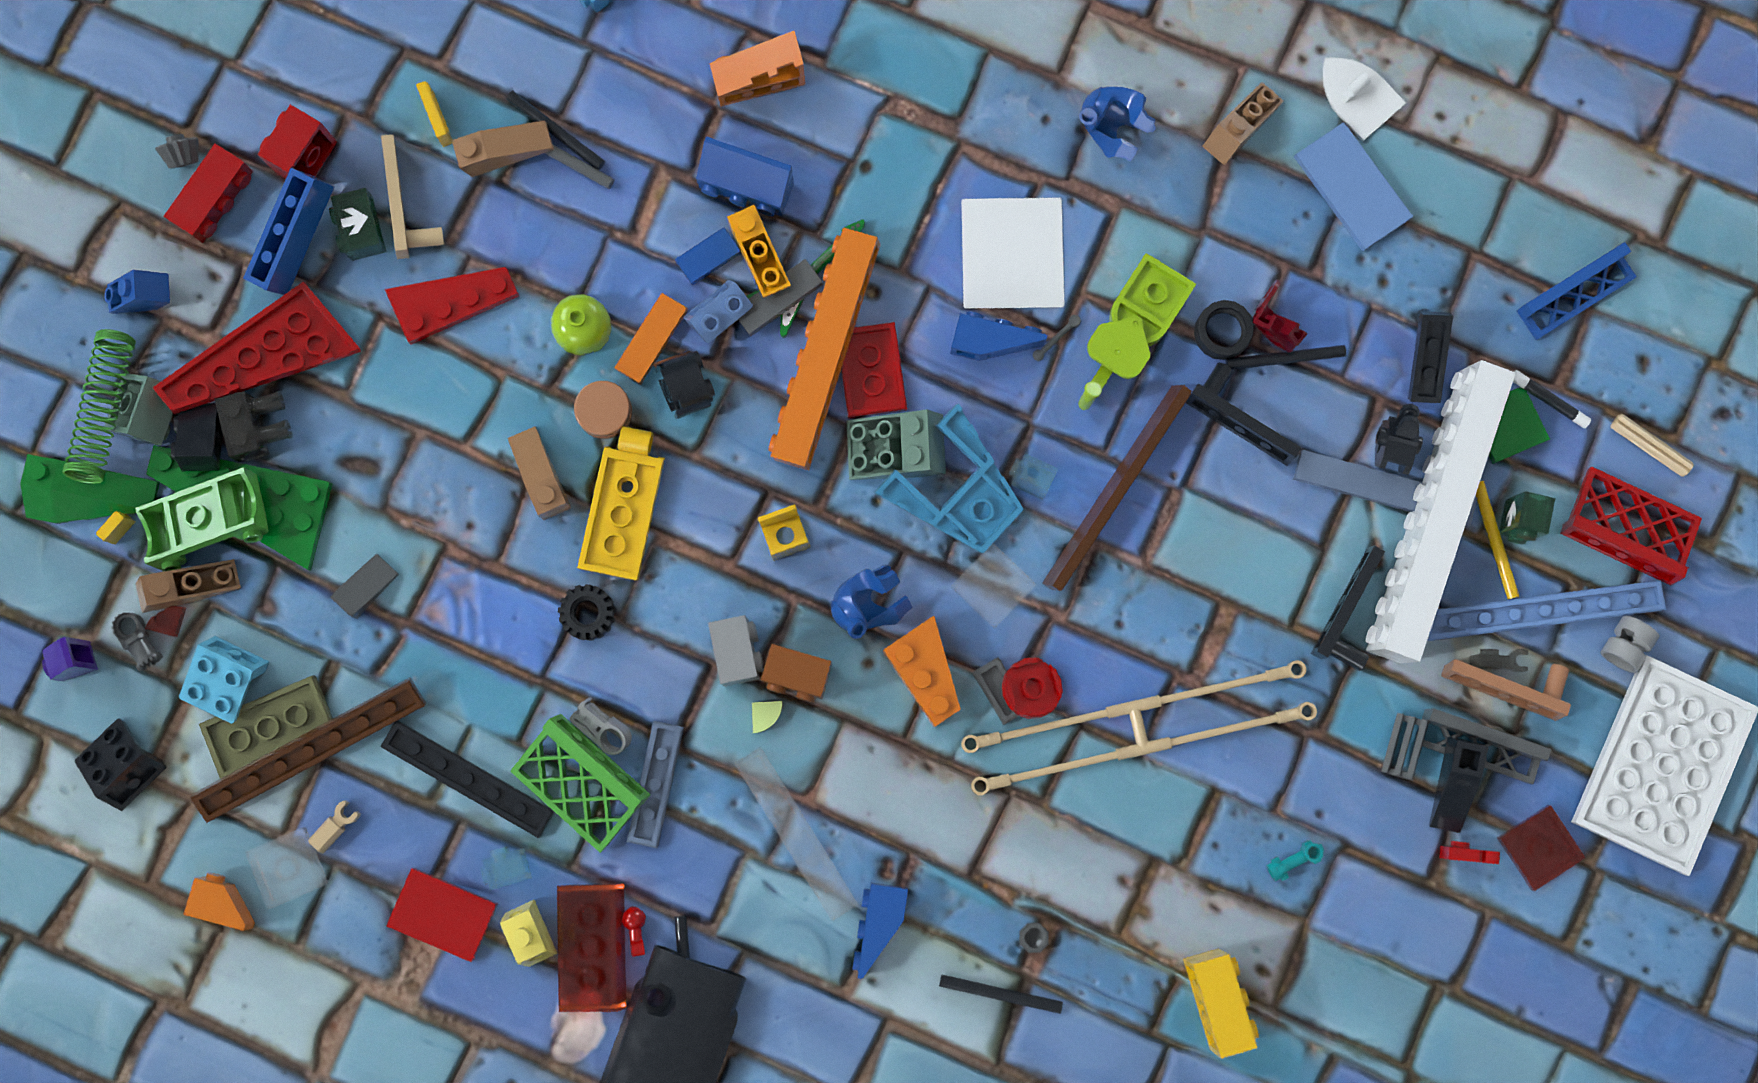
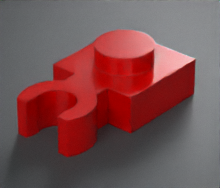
M1451 841L1450 847L1440 846L1439 858L1499 864L1500 852L1470 849L1469 842Z

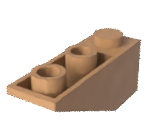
M1261 82L1217 125L1202 147L1225 166L1279 108L1284 100Z
M234 559L139 576L135 583L142 613L172 608L241 589Z

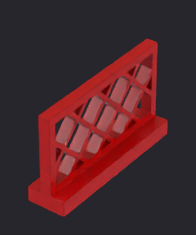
M1591 466L1586 472L1570 517L1563 524L1560 534L1671 586L1686 576L1689 567L1685 565L1702 518ZM1593 478L1603 482L1608 493L1596 496L1591 486ZM1625 492L1631 495L1635 506L1624 509L1617 494ZM1610 497L1617 512L1605 516L1598 500ZM1591 503L1598 519L1591 521L1580 516L1582 507ZM1649 505L1657 507L1663 519L1652 522L1645 507ZM1638 510L1644 525L1633 529L1626 513ZM1619 516L1626 532L1619 534L1612 531L1608 519ZM1681 518L1689 522L1690 526L1687 533L1679 535L1673 519ZM1665 523L1672 538L1661 542L1654 526ZM1647 529L1654 545L1646 547L1640 544L1635 533ZM1672 542L1675 543L1680 553L1677 561L1668 557L1663 547L1664 545Z

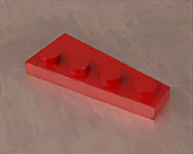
M506 267L385 289L410 345L520 296Z

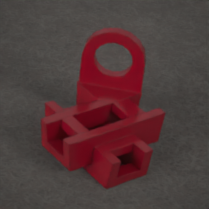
M1276 280L1255 308L1256 312L1252 320L1253 324L1274 346L1291 353L1308 333L1299 329V323L1275 314L1267 306L1281 284L1280 281Z

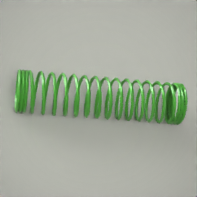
M101 329L95 333L93 341L95 347L91 349L93 356L89 358L91 365L87 367L89 374L85 376L87 383L83 385L85 392L81 394L83 401L78 404L81 410L76 412V416L79 419L74 421L76 428L72 430V435L74 436L70 439L72 446L67 450L70 456L65 458L66 464H64L62 470L66 477L84 483L95 484L104 481L106 471L97 466L108 464L105 459L100 457L110 455L103 448L111 447L112 443L105 439L114 437V434L108 430L115 429L116 425L110 421L118 419V416L113 412L119 411L120 407L115 403H119L123 399L117 394L125 392L119 385L127 383L121 376L129 374L123 367L131 365L127 359L133 357L130 351L134 350L136 344L132 336L112 329ZM105 339L120 340L128 344L113 343ZM101 348H105V349H108V350H111V351H115V352H127V353H129L130 355H129V356L116 355V354H113V353H109V352H107V351H105V350H103V349H101ZM98 349L105 354L95 355L94 351ZM99 357L116 358L123 360L128 364H115L105 361ZM96 358L103 363L93 364L92 359ZM98 366L114 367L121 369L126 373H114L99 368ZM94 367L101 372L91 373L90 368ZM96 375L112 376L124 382L108 381ZM92 376L100 381L89 382L88 377ZM94 384L114 386L121 389V391L103 389ZM90 385L98 390L87 391L86 386ZM92 393L112 395L119 398V400L105 399ZM88 394L96 399L85 400L84 395ZM90 402L106 403L115 406L117 409L103 408ZM83 403H86L94 408L83 409L81 406ZM88 411L107 413L115 418L101 417ZM84 412L92 417L81 418L79 413ZM85 420L100 421L108 423L113 427L99 426ZM82 421L90 426L79 427L77 422ZM83 429L98 430L111 436L97 435ZM80 430L90 436H76L75 431ZM77 439L88 445H74L73 440ZM83 439H95L108 443L109 445L95 444ZM75 448L85 454L73 455L71 449ZM81 448L96 449L107 454L92 453ZM78 457L93 458L104 463L90 462ZM69 458H74L81 462H69L68 460Z

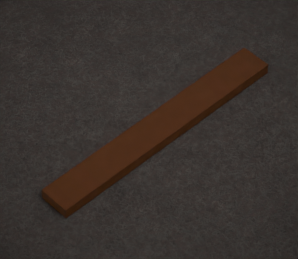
M1172 385L1042 582L1046 587L1060 592L1064 589L1191 395L1192 391L1185 385Z
M409 677L193 793L190 799L205 822L208 823L424 707L426 702Z

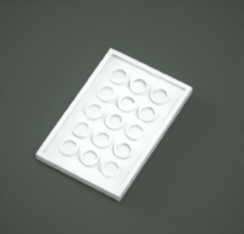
M1645 655L1646 659L1637 673H1634L1571 822L1680 874L1690 876L1757 716L1758 707Z

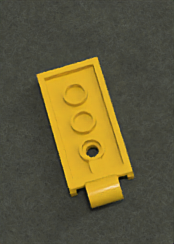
M623 426L619 436L618 450L608 446L604 447L577 566L578 569L634 581L639 580L665 461L663 457L649 456L653 443V432ZM627 481L632 482V491L624 492L622 490L623 483Z

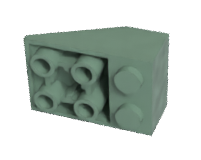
M926 409L847 420L849 480L886 479L894 470H897L904 478L946 474L944 434L936 427L943 418V414Z

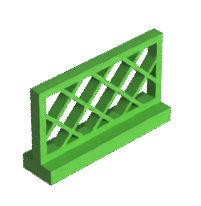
M558 714L548 719L542 727L541 733L510 772L601 853L651 794L562 714ZM548 736L556 743L558 755H544L543 742ZM565 759H574L579 763L580 775H566ZM545 760H558L560 776L546 777ZM528 761H538L539 777L531 778L522 770ZM597 779L602 784L603 795L589 796L587 780ZM581 780L582 797H569L567 781ZM560 781L562 798H553L548 793L547 782ZM610 800H620L629 809L623 816L612 817ZM590 801H604L605 817L591 818ZM569 802H583L585 818H575L570 813ZM606 822L607 836L603 841L593 834L592 823Z

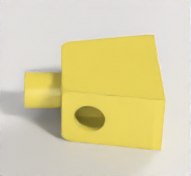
M535 900L529 901L504 914L500 925L518 965L530 967L558 954Z

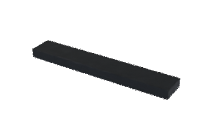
M399 720L394 722L380 746L537 838H541L555 813L550 807Z

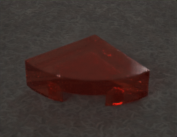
M171 606L160 611L150 618L145 629L178 637L186 608Z

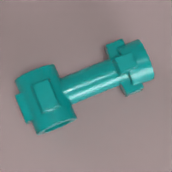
M1306 840L1302 843L1299 852L1282 861L1279 857L1271 859V863L1266 865L1267 870L1275 882L1278 880L1284 881L1289 878L1287 872L1307 861H1311L1313 864L1321 862L1324 848L1320 843L1316 844L1311 840Z

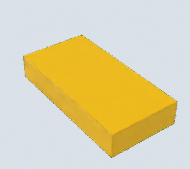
M426 81L416 84L437 139L443 147L453 144L452 136L431 86Z

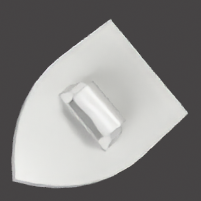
M1334 57L1324 59L1322 78L1327 99L1336 114L1362 142L1406 104L1396 91L1370 67L1345 58Z

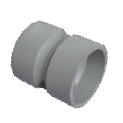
M1623 616L1614 629L1616 637H1610L1600 653L1613 665L1630 673H1637L1646 659L1644 652L1651 651L1660 636L1655 629L1643 621L1631 616Z

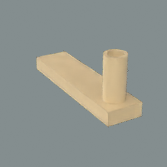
M381 135L397 259L409 258L408 248L444 245L442 227L406 230L394 136Z

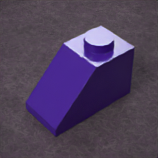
M63 637L42 650L44 656L42 661L43 670L50 677V680L66 681L98 670L90 641Z

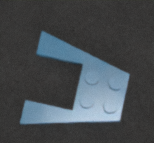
M955 404L936 427L978 469L940 510L935 508L897 470H894L874 493L983 554L1024 509L1004 476L1000 474L992 456L986 451L975 428L969 423L963 413L962 407L959 404Z

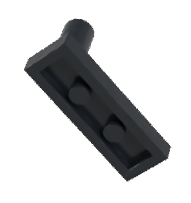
M1421 309L1415 315L1418 329L1408 399L1410 402L1441 403L1453 315L1447 312H1431L1429 309Z

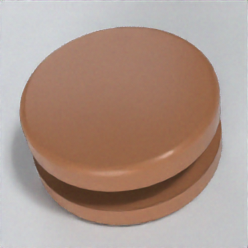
M595 381L586 385L578 393L574 403V414L577 422L587 434L598 439H610L620 435L622 427H628L630 424L632 405L625 391L617 384L610 381Z

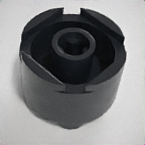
M687 350L654 363L655 372L660 371L663 379L659 380V384L671 412L676 410L674 416L676 419L711 406L712 396H715V391L709 378L705 380L701 372L703 363L697 351L691 353Z

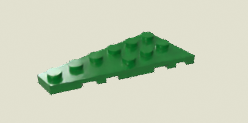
M153 445L146 474L175 492L243 467L257 474L269 530L268 533L263 535V539L260 542L309 571L312 570L332 489L331 482L220 459L219 471L182 472L177 461L172 459L170 448Z

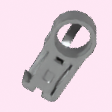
M589 697L581 702L577 707L578 710L571 715L570 721L593 740L603 752L609 755H617L630 745L632 735L630 729L625 724L618 721L614 716L609 718L595 704L590 702L592 698ZM607 731L616 735L623 742L622 747H614L609 743Z

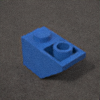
M133 269L107 284L105 301L108 303L109 313L119 314L157 310L169 304V274Z

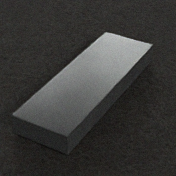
M806 259L786 272L791 284L790 287L763 298L759 291L749 298L753 307L738 320L750 337L823 285V282Z

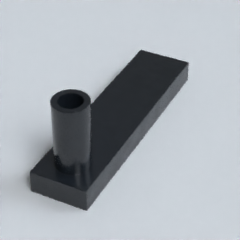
M1217 363L1204 385L1197 384L1187 399L1186 404L1288 466L1296 458L1301 447L1219 397L1218 395L1233 371L1228 365Z
M1376 546L1366 549L1310 654L1321 660L1331 655L1358 671L1364 668L1369 655L1343 642L1339 637L1384 555V550Z

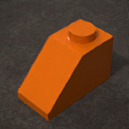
M207 873L206 876L194 878L183 915L242 931L254 928L255 921L235 884L225 882V876L215 873Z

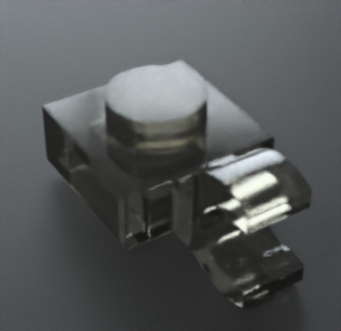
M1480 649V654L1470 656L1469 665L1481 669H1507L1516 673L1528 671V667L1519 666L1516 663V658L1518 655H1528V651L1516 649L1506 656L1499 655V650Z

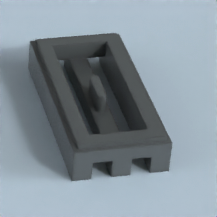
M1397 713L1381 772L1413 781L1429 724L1428 720H1421L1413 716ZM1403 722H1406L1407 727L1396 767L1392 769L1391 765ZM1414 725H1418L1420 727L1408 771L1403 772L1402 769Z

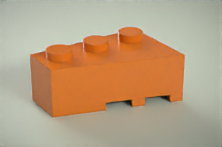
M794 30L732 55L719 57L714 62L709 63L720 107L805 85L804 64Z
M934 616L883 649L884 655L933 727H936L961 710Z

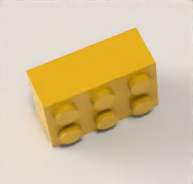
M1219 948L1183 958L1209 1049L1222 1059L1258 1048L1255 1039L1259 1038V1032L1254 1019L1249 1020L1246 1007H1250V1003L1245 989H1240L1237 981V976H1240V969L1236 958H1231L1229 953Z

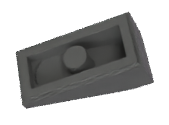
M375 554L344 582L330 598L348 615L358 619L399 574L378 554Z

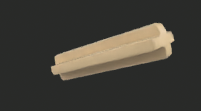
M1624 414L1618 415L1612 422L1611 428L1679 476L1683 477L1692 470L1694 466L1692 461Z

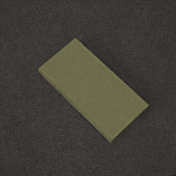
M312 675L242 705L238 718L234 723L214 717L200 723L199 727L221 779L333 719L317 677Z

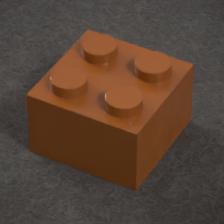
M771 644L761 680L767 684L766 689L785 695L786 690L797 692L796 697L798 699L815 703L816 698L823 700L833 664L832 661Z

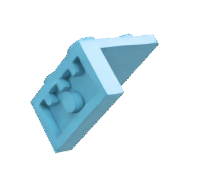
M214 636L197 645L179 698L220 719L234 723L240 713L251 680L266 672L269 661Z

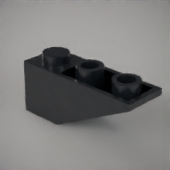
M1448 736L1429 827L1456 833L1461 832L1482 779L1488 752L1487 746L1478 742Z

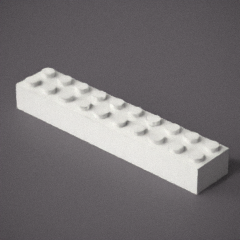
M1480 360L1456 372L1450 385V388L1453 389L1451 398L1445 402L1441 412V416L1444 417L1441 428H1437L1433 435L1432 444L1434 448L1431 456L1427 457L1423 465L1422 472L1425 473L1422 481L1423 484L1420 483L1417 486L1413 495V500L1417 501L1415 511L1409 512L1405 519L1404 529H1406L1403 540H1400L1395 548L1394 557L1397 559L1394 568L1389 570L1385 578V585L1387 586L1385 595L1379 599L1375 608V614L1378 615L1375 625L1369 628L1365 641L1368 643L1367 652L1397 663L1420 662L1516 374L1515 372Z

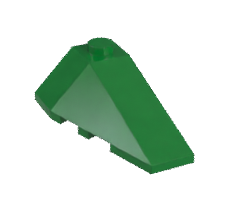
M27 454L20 482L26 518L56 524L107 517L116 511L127 515L136 514L135 508L156 500L160 485L158 481L105 470L104 481L101 483L79 482L66 477L62 473L66 461Z

